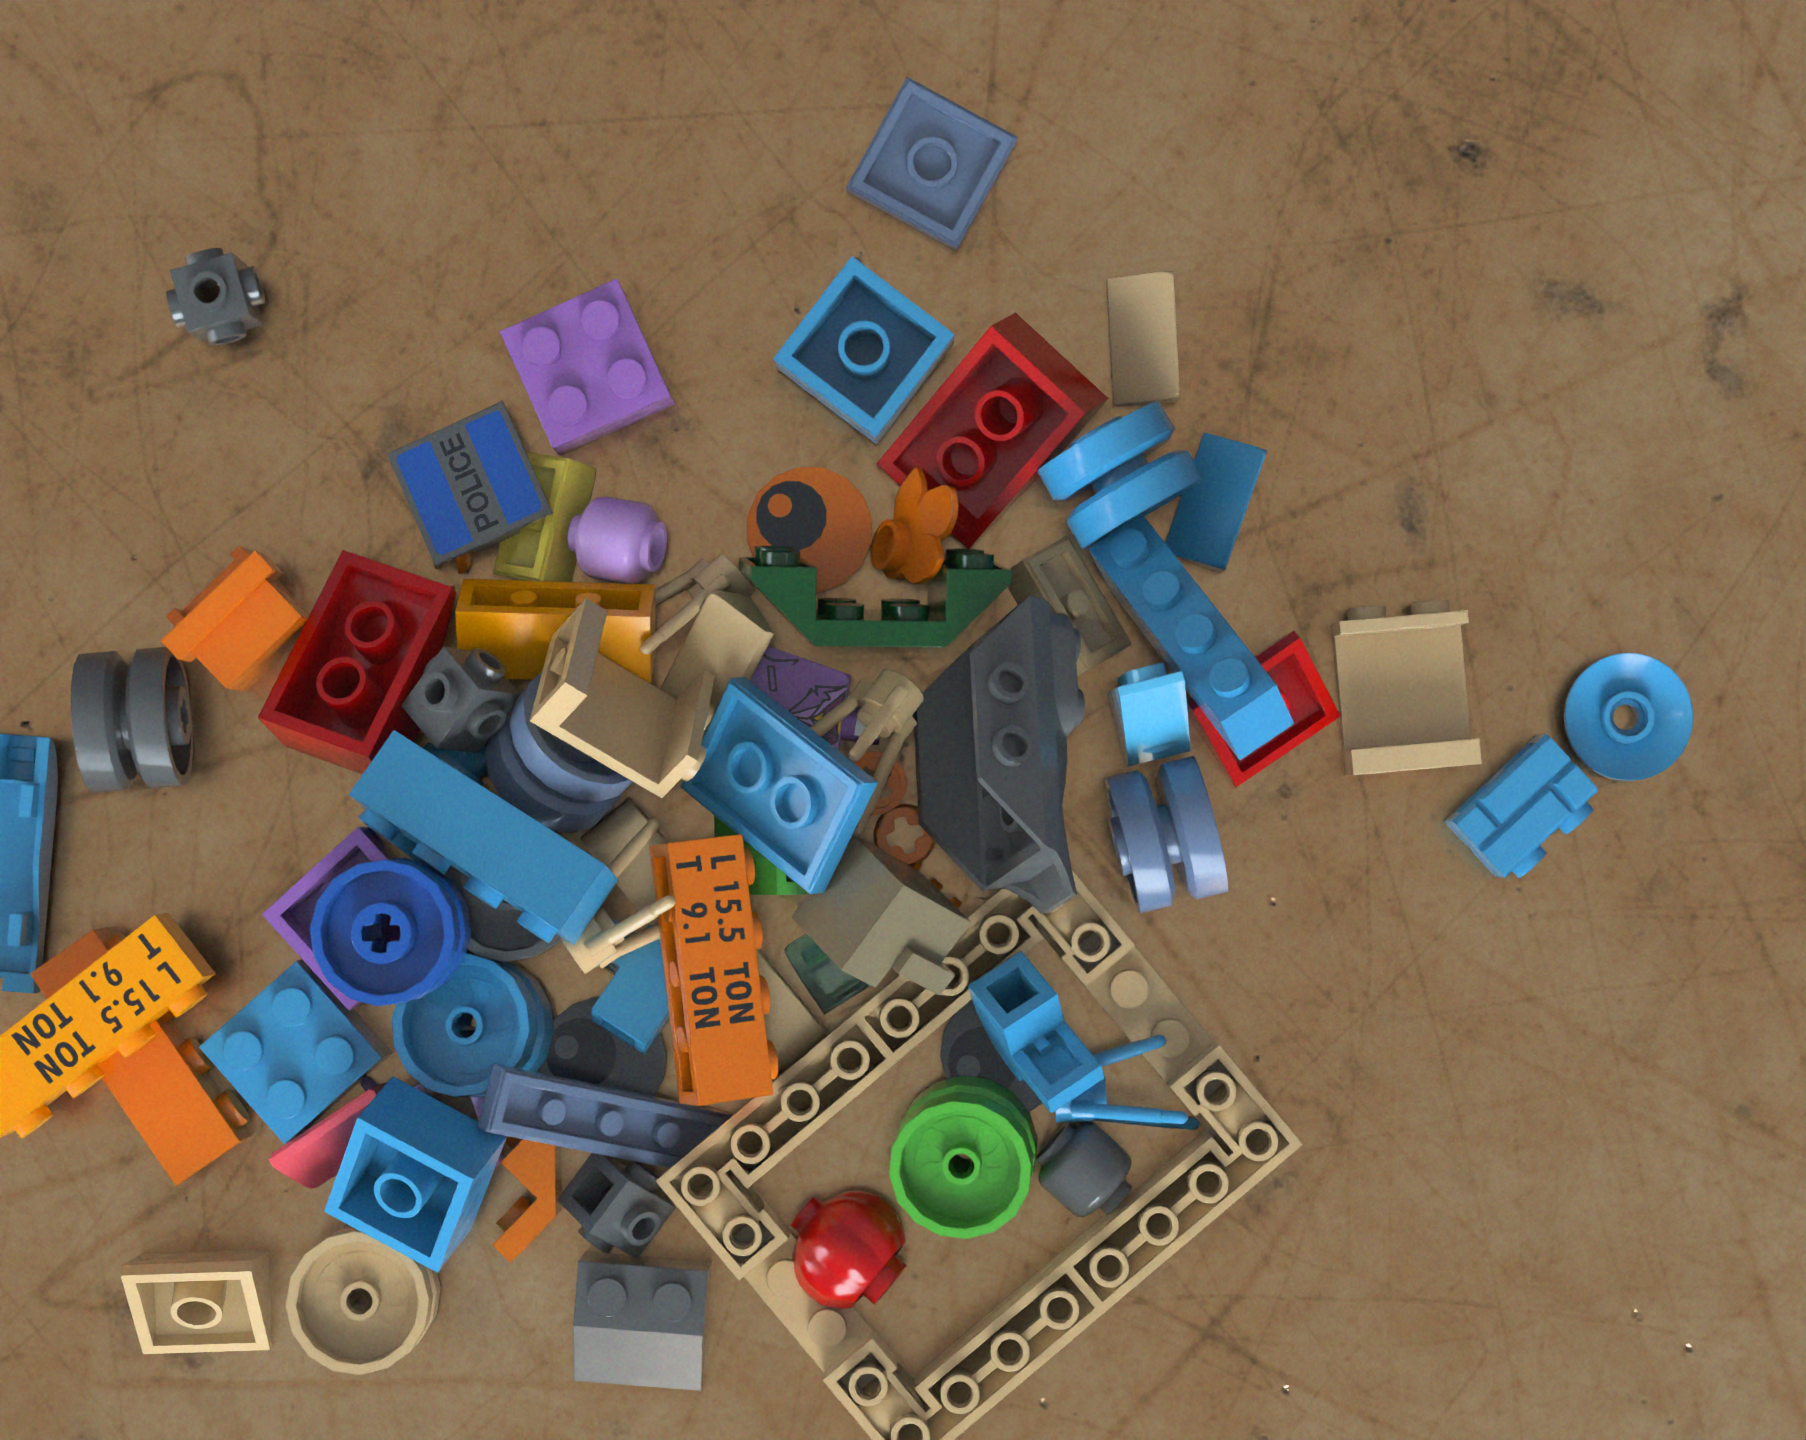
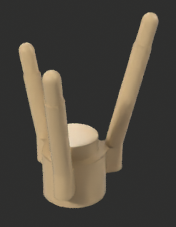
M721 553L710 564L702 558L686 573L655 589V605L695 584L687 591L692 600L640 645L641 653L650 654L699 613L707 595L712 590L749 596L755 591L753 586L724 554Z
M883 669L873 684L861 680L845 700L810 727V729L822 737L856 708H861L857 716L866 728L849 752V759L853 762L861 759L878 736L887 738L892 733L872 777L878 784L853 833L856 836H860L863 833L903 743L917 725L912 715L924 700L921 691L912 681L890 669Z
M650 819L610 863L608 868L616 878L659 829L660 822L657 819ZM667 895L616 925L602 907L596 912L575 945L560 936L559 938L584 974H587L598 965L603 969L618 957L660 939L658 924L629 937H624L671 909L676 904V900L673 896Z

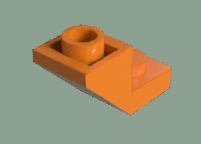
M510 1136L506 1138L505 1143L512 1151L500 1163L537 1198L531 1204L522 1195L496 1222L504 1233L492 1246L510 1263L562 1210V1205L557 1201L562 1194L561 1146Z

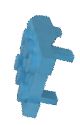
M0 734V978H3L2 991L40 992V988L30 973L43 964L57 804V754L55 744L50 737Z

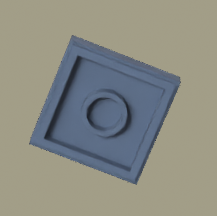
M906 77L846 186V191L958 251L1013 151L1018 137Z

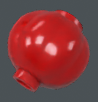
M862 1190L846 1191L830 1200L828 1199L825 1203L814 1196L790 1225L799 1233L796 1237L792 1255L796 1278L804 1292L818 1304L830 1308L850 1309L864 1296L875 1305L907 1267L896 1256L906 1242L902 1221L896 1210L886 1200L876 1194Z

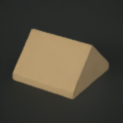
M269 1249L146 1253L122 1265L121 1279L143 1354L271 1349Z

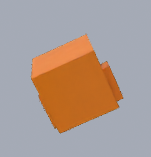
M239 546L230 554L235 560L183 610L174 608L165 616L175 627L160 641L178 660L192 662L197 658L226 689L246 692L294 646L308 620L310 612L278 580L284 573L267 555L258 551L251 552L249 549Z

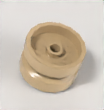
M348 1225L341 1227L303 1256L290 1277L286 1310L292 1334L309 1357L332 1371L363 1375L389 1368L407 1355L421 1341L437 1315L441 1286L437 1272ZM362 1288L370 1293L372 1305L369 1308H365L358 1303L361 1294L353 1293L354 1289Z

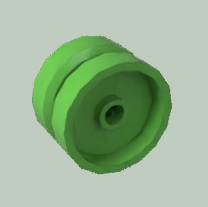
M958 1076L935 1082L914 1098L900 1124L898 1134L891 1149L889 1177L898 1203L915 1223L939 1236L969 1239L995 1232L1016 1216L1029 1193L1036 1162L1038 1142L1030 1112L1012 1091L990 1079ZM957 1154H965L969 1156L970 1159H963L959 1157Z

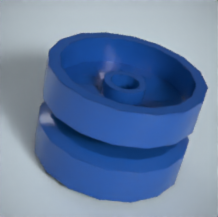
M397 858L358 863L335 877L316 902L310 925L313 957L331 985L352 1000L375 1006L406 1003L422 998L448 983L465 960L471 937L468 905L454 881L423 862L408 858ZM389 920L390 925L400 926L401 935L399 940L391 941L386 936L385 926Z

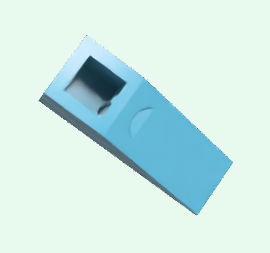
M1163 662L1127 671L1125 674L1117 677L1120 687L1113 689L1106 695L1124 767L1191 751L1183 672L1180 671L1167 675Z

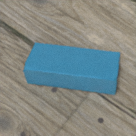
M1203 433L1194 462L1203 475L1204 480L1181 495L1165 541L1177 558L1219 573L1225 571L1267 450L1209 433Z

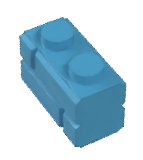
M1539 734L1457 808L1445 822L1493 875L1505 878L1512 871L1520 878L1536 866L1546 855L1547 852L1540 844L1559 828L1566 835L1579 826L1592 813L1594 809L1587 801L1599 790L1550 736Z

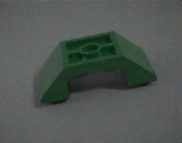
M755 546V557H739V571L814 646L945 648L1012 583V570L995 563L994 554L984 553V550L946 549V560H944L935 577L928 581L927 605L920 604V600L889 598L881 599V610H864V604H857L856 599L818 598V609H816L817 567L800 558V551H793V547Z

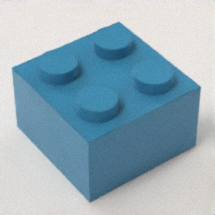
M851 256L773 359L779 371L877 445L954 345L955 334Z
M303 959L295 961L199 1046L284 1144L302 1134L393 1053L356 1010H348Z
M392 1076L357 1117L324 1212L438 1273L470 1232L507 1137L483 1131L477 1127L478 1121Z

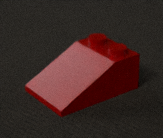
M1015 312L989 327L876 464L900 486L911 471L918 467L922 469L925 475L928 491L942 485L955 488L959 498V509L951 534L967 549H970L1039 477L1038 470L1060 455L1109 398Z
M342 550L257 718L285 747L360 774L365 772L393 730L415 742L421 729L401 705L422 677L427 663L438 655L442 649L456 591L451 586Z

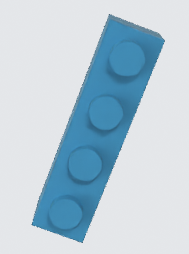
M1142 513L1089 548L1110 591L1173 673L1183 672L1185 689L1239 760L1294 724L1276 683Z
M395 730L390 734L349 793L365 810L359 819L365 825L390 841H393L398 832L417 844L411 853L442 875L446 873L450 866L469 877L464 888L491 907L497 909L502 900L508 902L522 912L517 922L547 943H550L555 934L575 945L618 882V879L604 863Z

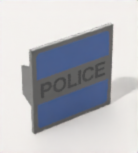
M503 401L387 453L436 567L470 551L480 552L519 534L522 527L553 514Z

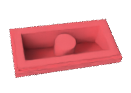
M386 1083L368 1089L270 1154L271 1158L268 1160L272 1167L310 1189L319 1187L337 1175L357 1117Z

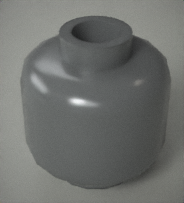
M1091 1121L1083 1122L1076 1127L1071 1122H1066L1047 1141L1035 1158L1041 1164L1038 1173V1180L1041 1186L1077 1217L1088 1216L1098 1208L1106 1215L1110 1214L1124 1200L1132 1188V1185L1125 1180L1132 1164L1130 1155L1097 1124Z

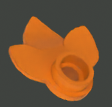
M915 467L897 493L893 520H884L875 531L871 544V561L873 566L883 570L886 577L899 581L907 579L910 583L917 585L924 584L934 578L945 559L941 541L951 534L958 517L959 498L955 488L942 485L928 491L922 469Z

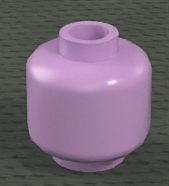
M603 496L594 498L586 506L582 515L576 514L573 517L569 526L567 541L569 550L576 552L579 568L587 576L625 584H635L643 581L650 572H655L660 568L667 547V529L663 522L658 521L656 512L649 504Z

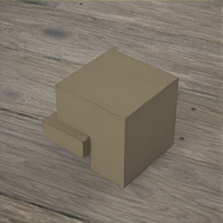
M854 834L825 892L808 893L791 916L839 969L876 988L892 967L897 974L939 996L955 976L942 961L971 924V921L919 870Z

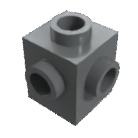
M222 248L198 251L185 257L186 266L170 270L175 288L167 290L166 296L172 318L178 328L186 326L187 332L200 341H208L209 345H222L244 338L247 335L245 331L247 329L263 325L258 305L265 303V297L258 273L254 266L247 267L232 252L224 254ZM219 285L220 293L218 298L211 303H204L201 290Z
M443 646L438 655L427 663L422 677L401 706L436 748L479 753L488 739L502 728L507 713L521 694L504 675L506 672L504 664L490 652L481 648H475L473 651Z
M591 1153L557 1199L582 1225L578 1232L589 1243L606 1254H609L616 1247L636 1259L640 1257L676 1208L658 1190L659 1185L656 1180L659 1176L646 1165L630 1160L626 1166L610 1156Z

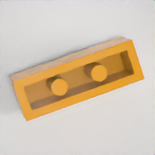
M463 579L455 610L457 648L473 651L475 648L484 649L496 656L506 668L504 675L507 679L533 680L543 671L551 636L587 598L608 611L598 653L646 682L651 683L656 649L646 655L641 653L640 645L656 631L655 584Z

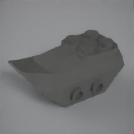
M1029 595L970 645L922 692L924 700L914 712L913 718L917 722L914 728L919 825L982 891L998 888L1009 890L1030 902L1040 914L1050 913L1077 895L1067 845L1062 802L1067 772V737L1074 727L1080 725L1083 719L1085 698L1082 690L1078 689L1076 662L1081 648V638L1078 629L1073 627L1069 616L1064 613H1057L1048 601Z

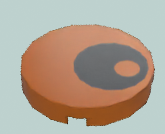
M797 467L775 476L757 493L747 515V543L753 557H755V546L793 547V551H800V558L817 567L816 593H823L844 585L862 567L872 544V517L863 495L846 477L823 467Z

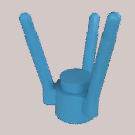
M1156 1035L1093 1054V1056L1103 1067L1165 1046L1166 1038L1163 1035ZM1104 1076L1103 1080L1055 1111L1056 1123L1103 1121L1196 1130L1200 1124L1196 1118L1188 1117L1183 1111L1107 1104L1106 1076Z

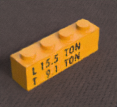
M169 913L157 914L151 917L0 1035V1138L16 1131L22 1139L35 1131L54 1115L47 1105L65 1091L72 1098L86 1091L105 1075L99 1067L102 1062L118 1050L124 1058L130 1056L156 1035L150 1025L170 1010L177 1018L195 1006L208 994L201 985L216 973Z

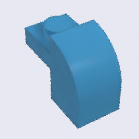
M612 919L615 925L618 924L616 920ZM660 939L618 957L603 968L614 976L591 1009V1021L643 1055L646 1054L669 1019Z
M1022 951L968 985L976 1013L995 1049L1018 1081L1024 1079L1050 1113H1053L1104 1079L1101 1064L1065 1022L1058 994Z

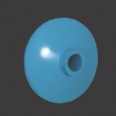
M1621 653L1596 661L1578 676L1566 699L1564 725L1572 749L1586 766L1598 774L1611 779L1635 781L1650 778L1663 772L1680 757L1691 736L1693 708L1684 683L1670 667L1647 655ZM1621 705L1629 707L1634 714V722L1627 730L1618 728L1613 720L1615 710Z

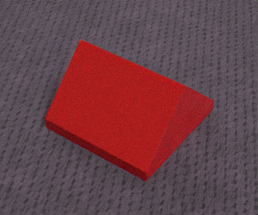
M1295 631L1285 634L1254 655L1276 683L1294 724L1243 759H1238L1193 698L1187 701L1188 719L1235 787L1247 781L1341 716L1301 638Z

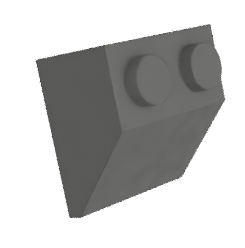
M585 1251L578 1261L573 1320L574 1381L701 1391L712 1261L640 1256L636 1259L631 1255Z

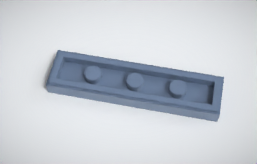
M494 1063L477 1127L485 1132L671 1168L732 1115L717 1109L680 1104L678 1101Z

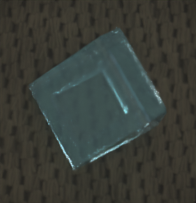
M807 933L785 947L784 952L794 971L824 1015L871 986L840 970Z

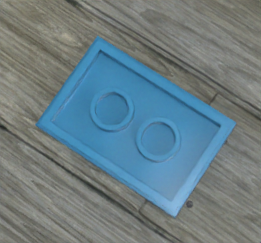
M746 677L731 678L703 736L702 746L706 748L705 759L694 777L687 782L683 780L680 787L736 834H742L743 839L809 894L824 893L878 782Z

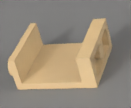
M585 598L551 636L530 722L658 797L663 798L680 779L686 782L692 779L705 759L706 748L702 746L704 731L715 711V706L710 703L715 675L704 669L677 699L673 698L598 653L608 611Z
M1434 600L1410 603L1411 615L1386 617L1385 605L1347 609L1348 621H1339L1332 624L1345 776L1482 764L1480 738L1471 739L1461 632V625L1469 623L1468 610L1450 611L1449 600Z

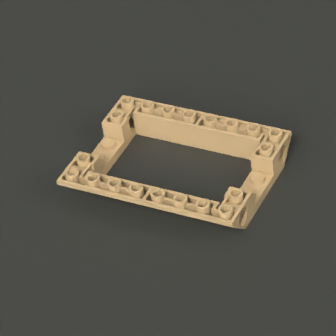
M1073 871L1077 895L1050 913L1040 914L1030 902L1021 896L1003 888L967 917L971 924L942 961L955 976L940 996L901 975L897 976L772 1082L773 1095L755 1097L656 1180L657 1184L738 1280L744 1277L820 1367L824 1372L823 1382L872 1440H955L1303 1145L1222 1047L1211 1038L1136 949V945ZM1045 939L1131 1042L1156 1035H1163L1166 1038L1165 1046L1145 1052L1142 1055L1205 1130L1126 1196L1110 1214H1105L913 1376L855 1305L850 1309L830 1308L818 1304L804 1292L796 1278L794 1262L792 1261L797 1236L753 1183L972 999L968 988L969 984L1018 952L1022 951L1025 955L1041 940Z

